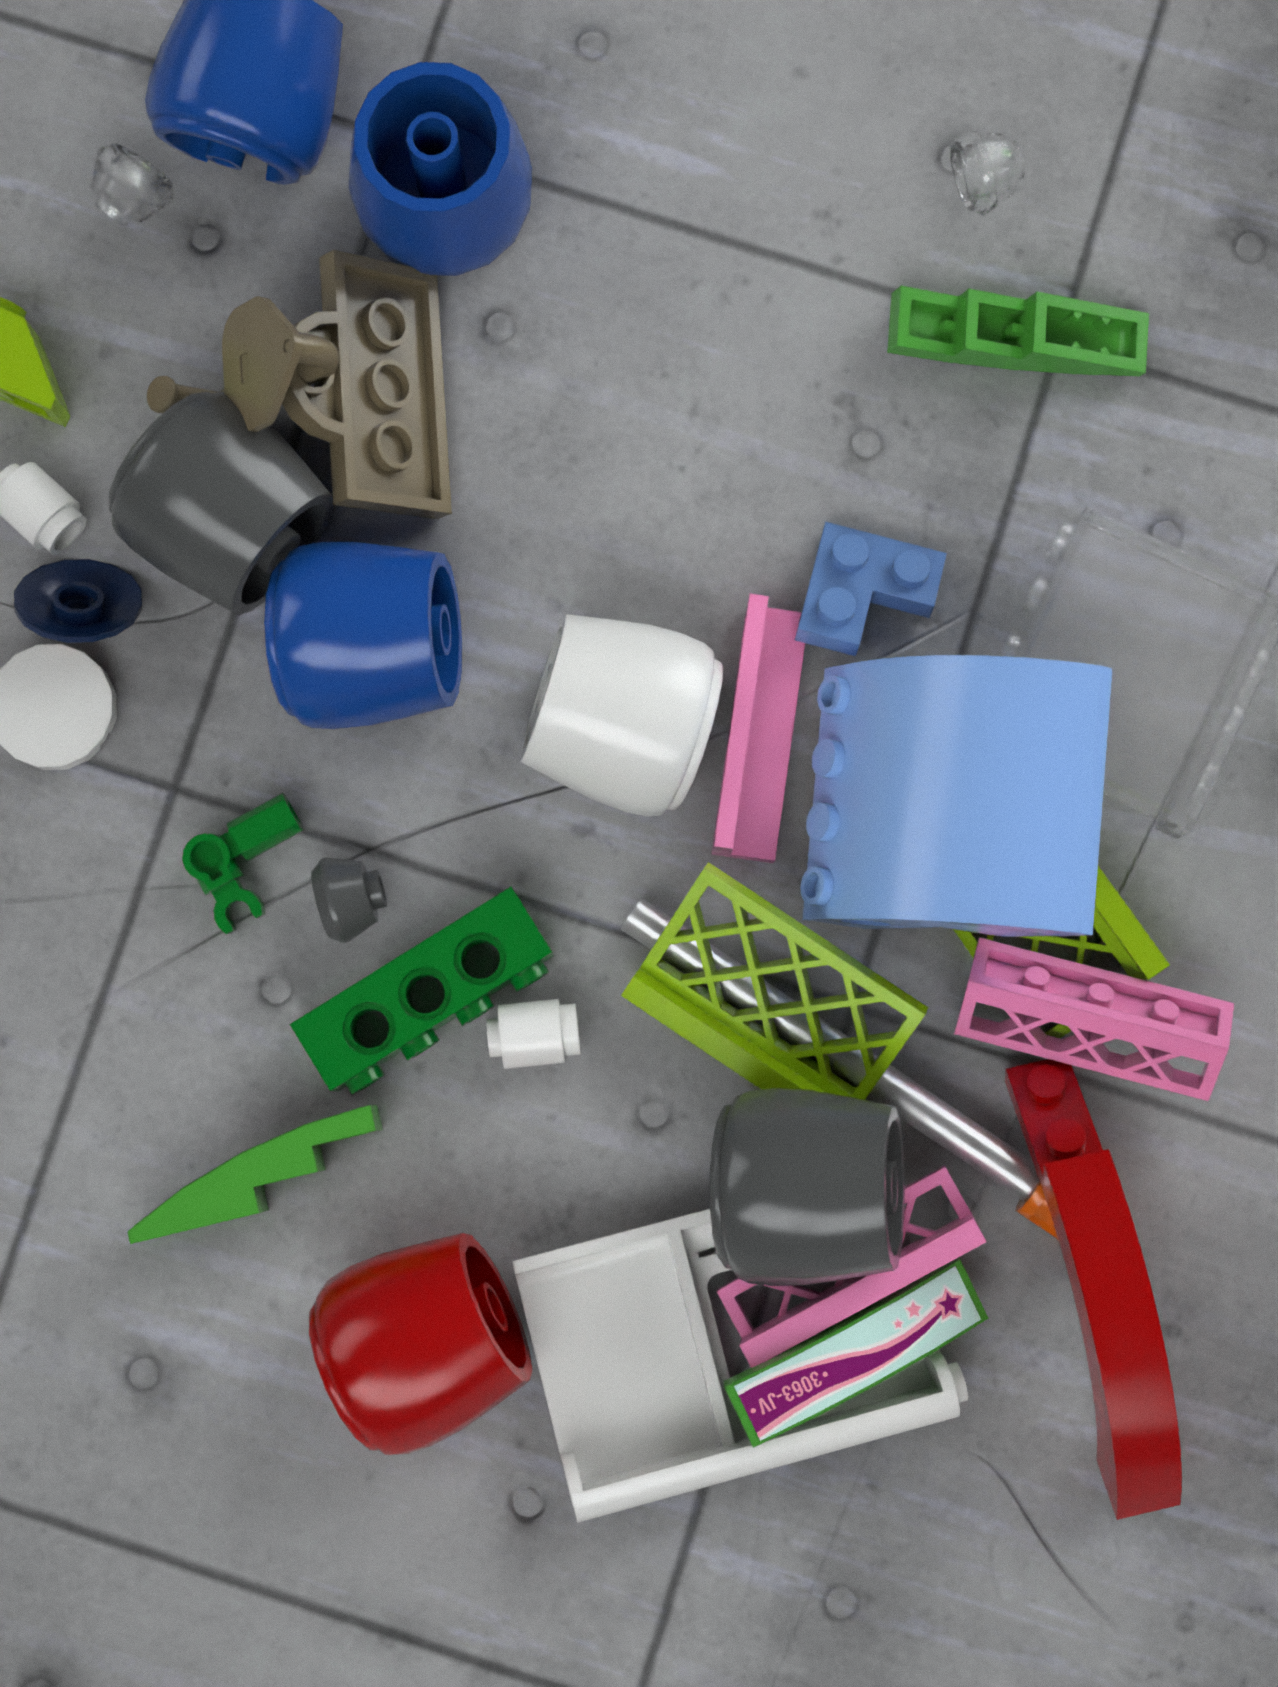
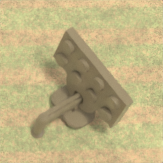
M333 249L319 257L322 298L321 312H315L292 325L269 298L261 296L248 300L231 312L226 321L222 337L223 390L214 391L176 384L168 376H158L148 387L147 403L150 409L156 413H164L173 404L190 394L224 392L241 412L248 431L259 432L271 426L277 418L281 405H283L289 417L306 433L330 442L333 505L430 519H440L452 514L437 275L424 274L413 267Z

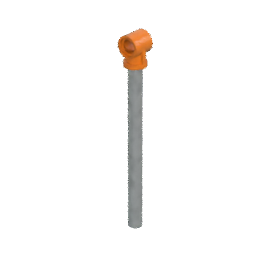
M641 898L624 922L621 930L651 950L671 920V917ZM682 926L680 930H686L688 928ZM696 941L671 944L662 957L686 974L704 971ZM710 944L716 969L741 965ZM751 977L719 981L724 1000L738 1009L758 1007ZM765 981L770 1005L795 1001ZM805 1013L774 1018L778 1036L791 1045L813 1043ZM819 1017L824 1041L849 1038ZM853 1050L828 1054L832 1072L853 1087H856L866 1073L861 1051ZM810 1056V1058L817 1062L816 1056ZM889 1065L868 1097L878 1103L896 1106L899 1117L1018 1197L1019 1201L1015 1211L1058 1240L1033 1161Z

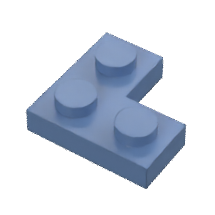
M825 521L795 641L856 656L870 603L930 618L935 606L947 553Z

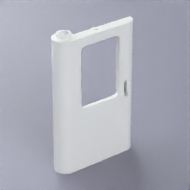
M710 1209L512 1261L577 1523L959 1417V1403L968 1401V1391L963 1373L957 1362L947 1364L939 1349L876 1386L753 1448L724 1388V1380L729 1379L730 1375L707 1284L713 1275L732 1269L725 1268L717 1253H715ZM906 1232L902 1248L911 1244L908 1232Z

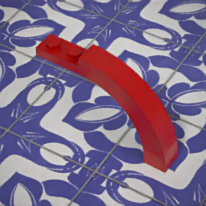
M1046 1059L1006 1068L1005 1083L1054 1223L1073 1291L1094 1398L1097 1426L1096 1460L1115 1517L1119 1520L1181 1505L1182 1494L1181 1446L1169 1364L1141 1246L1109 1149L1103 1150L1072 1065Z

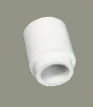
M28 462L21 466L14 463L0 472V516L36 549L45 548L52 555H56L66 550L77 540L87 523V518L80 512V503L35 462Z
M559 999L502 1004L498 1005V1018L486 1019L490 1058L502 1056L504 1069L566 1063L565 1056L581 1055L576 1003L560 1005Z

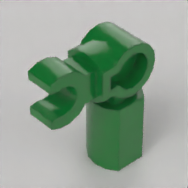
M284 793L273 797L226 824L228 832L221 836L206 833L194 836L183 849L182 861L184 867L192 877L196 878L205 896L209 894L214 896L216 900L213 910L214 920L219 929L225 934H231L236 931V927L229 916V909L237 901L245 902L255 918L265 915V907L261 898L253 891L244 889L238 880L244 874L235 859L242 855L249 861L304 831L299 817Z

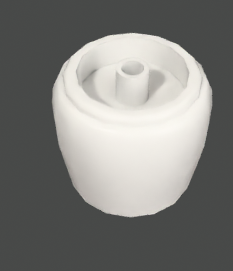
M564 614L535 696L522 744L520 762L594 801L627 813L652 817L662 815L667 809L676 810L684 801L694 781L709 739L722 686V663L714 659L713 650L705 643L680 632L643 623Z

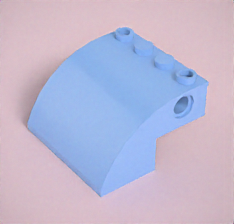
M989 655L906 656L861 661L825 668L824 680L819 687L817 695L821 715L818 743L812 755L815 783L813 806L806 820V830L810 840L807 870L803 875L800 887L801 896L804 901L802 920L862 929L943 927L1001 937L1093 935L1112 668L1070 661Z

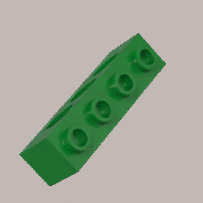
M511 886L289 1025L329 1090L340 1091L347 1087L351 1095H354L385 1076L380 1065L400 1052L403 1053L408 1061L438 1043L440 1039L435 1030L451 1020L457 1018L461 1026H465L491 1010L495 1005L491 1001L490 996L507 985L512 984L516 992H519L549 973L544 962L554 957V954ZM490 944L497 948L500 955L498 969L487 978L477 979L471 977L465 968L466 954L475 945ZM423 978H437L444 987L445 996L443 1003L437 1010L431 1013H419L411 1003L410 996L413 986ZM379 1011L388 1020L389 1033L381 1045L367 1048L358 1040L356 1034L357 1023L366 1013Z

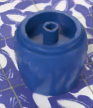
M184 0L159 48L149 76L145 104L155 135L167 145L192 158L207 162L209 159L214 163L231 169L241 170L245 156L249 154L267 163V181L282 185L297 183L301 176L311 174L317 167L327 143L334 114L343 24L332 12L313 0Z
M418 62L391 72L368 92L355 119L351 140L349 190L361 226L367 237L390 261L413 267L424 274L458 276L489 265L515 242L530 211L532 166L517 123L501 98L479 75L452 63Z
M321 542L293 549L285 560H281L270 575L265 597L264 630L266 656L271 682L278 702L290 716H295L302 725L310 728L340 729L377 725L454 706L459 694L462 674V630L457 587L451 565L445 554L360 542Z

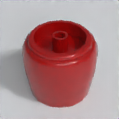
M460 1233L385 1252L354 1264L331 1277L325 1283L309 1311V1338L314 1361L335 1410L355 1439L369 1450H380L385 1455L410 1454L446 1439L491 1410L528 1383L531 1378L532 1363L530 1349L512 1297L498 1269L485 1249L469 1234Z

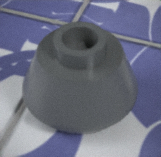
M322 858L311 871L312 887L317 909L324 930L329 938L341 943H347L378 922L377 909L387 907L386 894L378 870L367 872L362 861Z

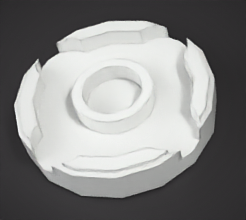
M40 644L15 654L0 669V745L15 759L41 770H66L90 760L101 749L100 746L106 740L108 733L111 734L117 720V694L107 672L85 652L64 644Z

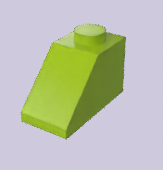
M0 297V400L66 427L71 416L40 337L25 319L27 312L15 303Z

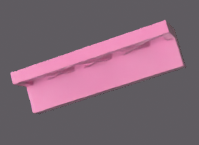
M749 594L711 855L774 863L805 643L795 641L801 612L767 607L769 596Z
M979 937L954 1034L1209 1101L1229 1050L1234 1003ZM976 1002L1004 1009L1010 1016V1019L995 1022L973 1016ZM1054 1022L1068 1026L1075 1035L1060 1039L1046 1035L1039 1026ZM1114 1039L1131 1042L1138 1049V1052L1126 1056L1113 1053L1103 1043ZM1184 1056L1206 1063L1201 1075L1174 1069L1167 1060Z
M945 1165L905 1186L906 1206L904 1209L902 1245L906 1232L923 1237L902 1248L898 1267L894 1271L837 1280L834 1286L822 1292L798 1285L767 1286L784 1291V1296L778 1316L756 1328H753L736 1295L757 1284L747 1283L736 1278L717 1289L716 1292L741 1336L739 1346L751 1368L774 1358L987 1242ZM939 1185L943 1188L959 1217L935 1231L909 1223L916 1198ZM791 1294L808 1299L787 1310Z

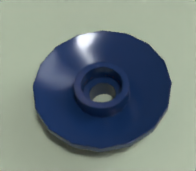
M90 559L62 560L42 565L24 576L14 590V612L24 627L41 637L65 643L95 642L116 636L132 626L142 611L141 588L134 578L112 564Z

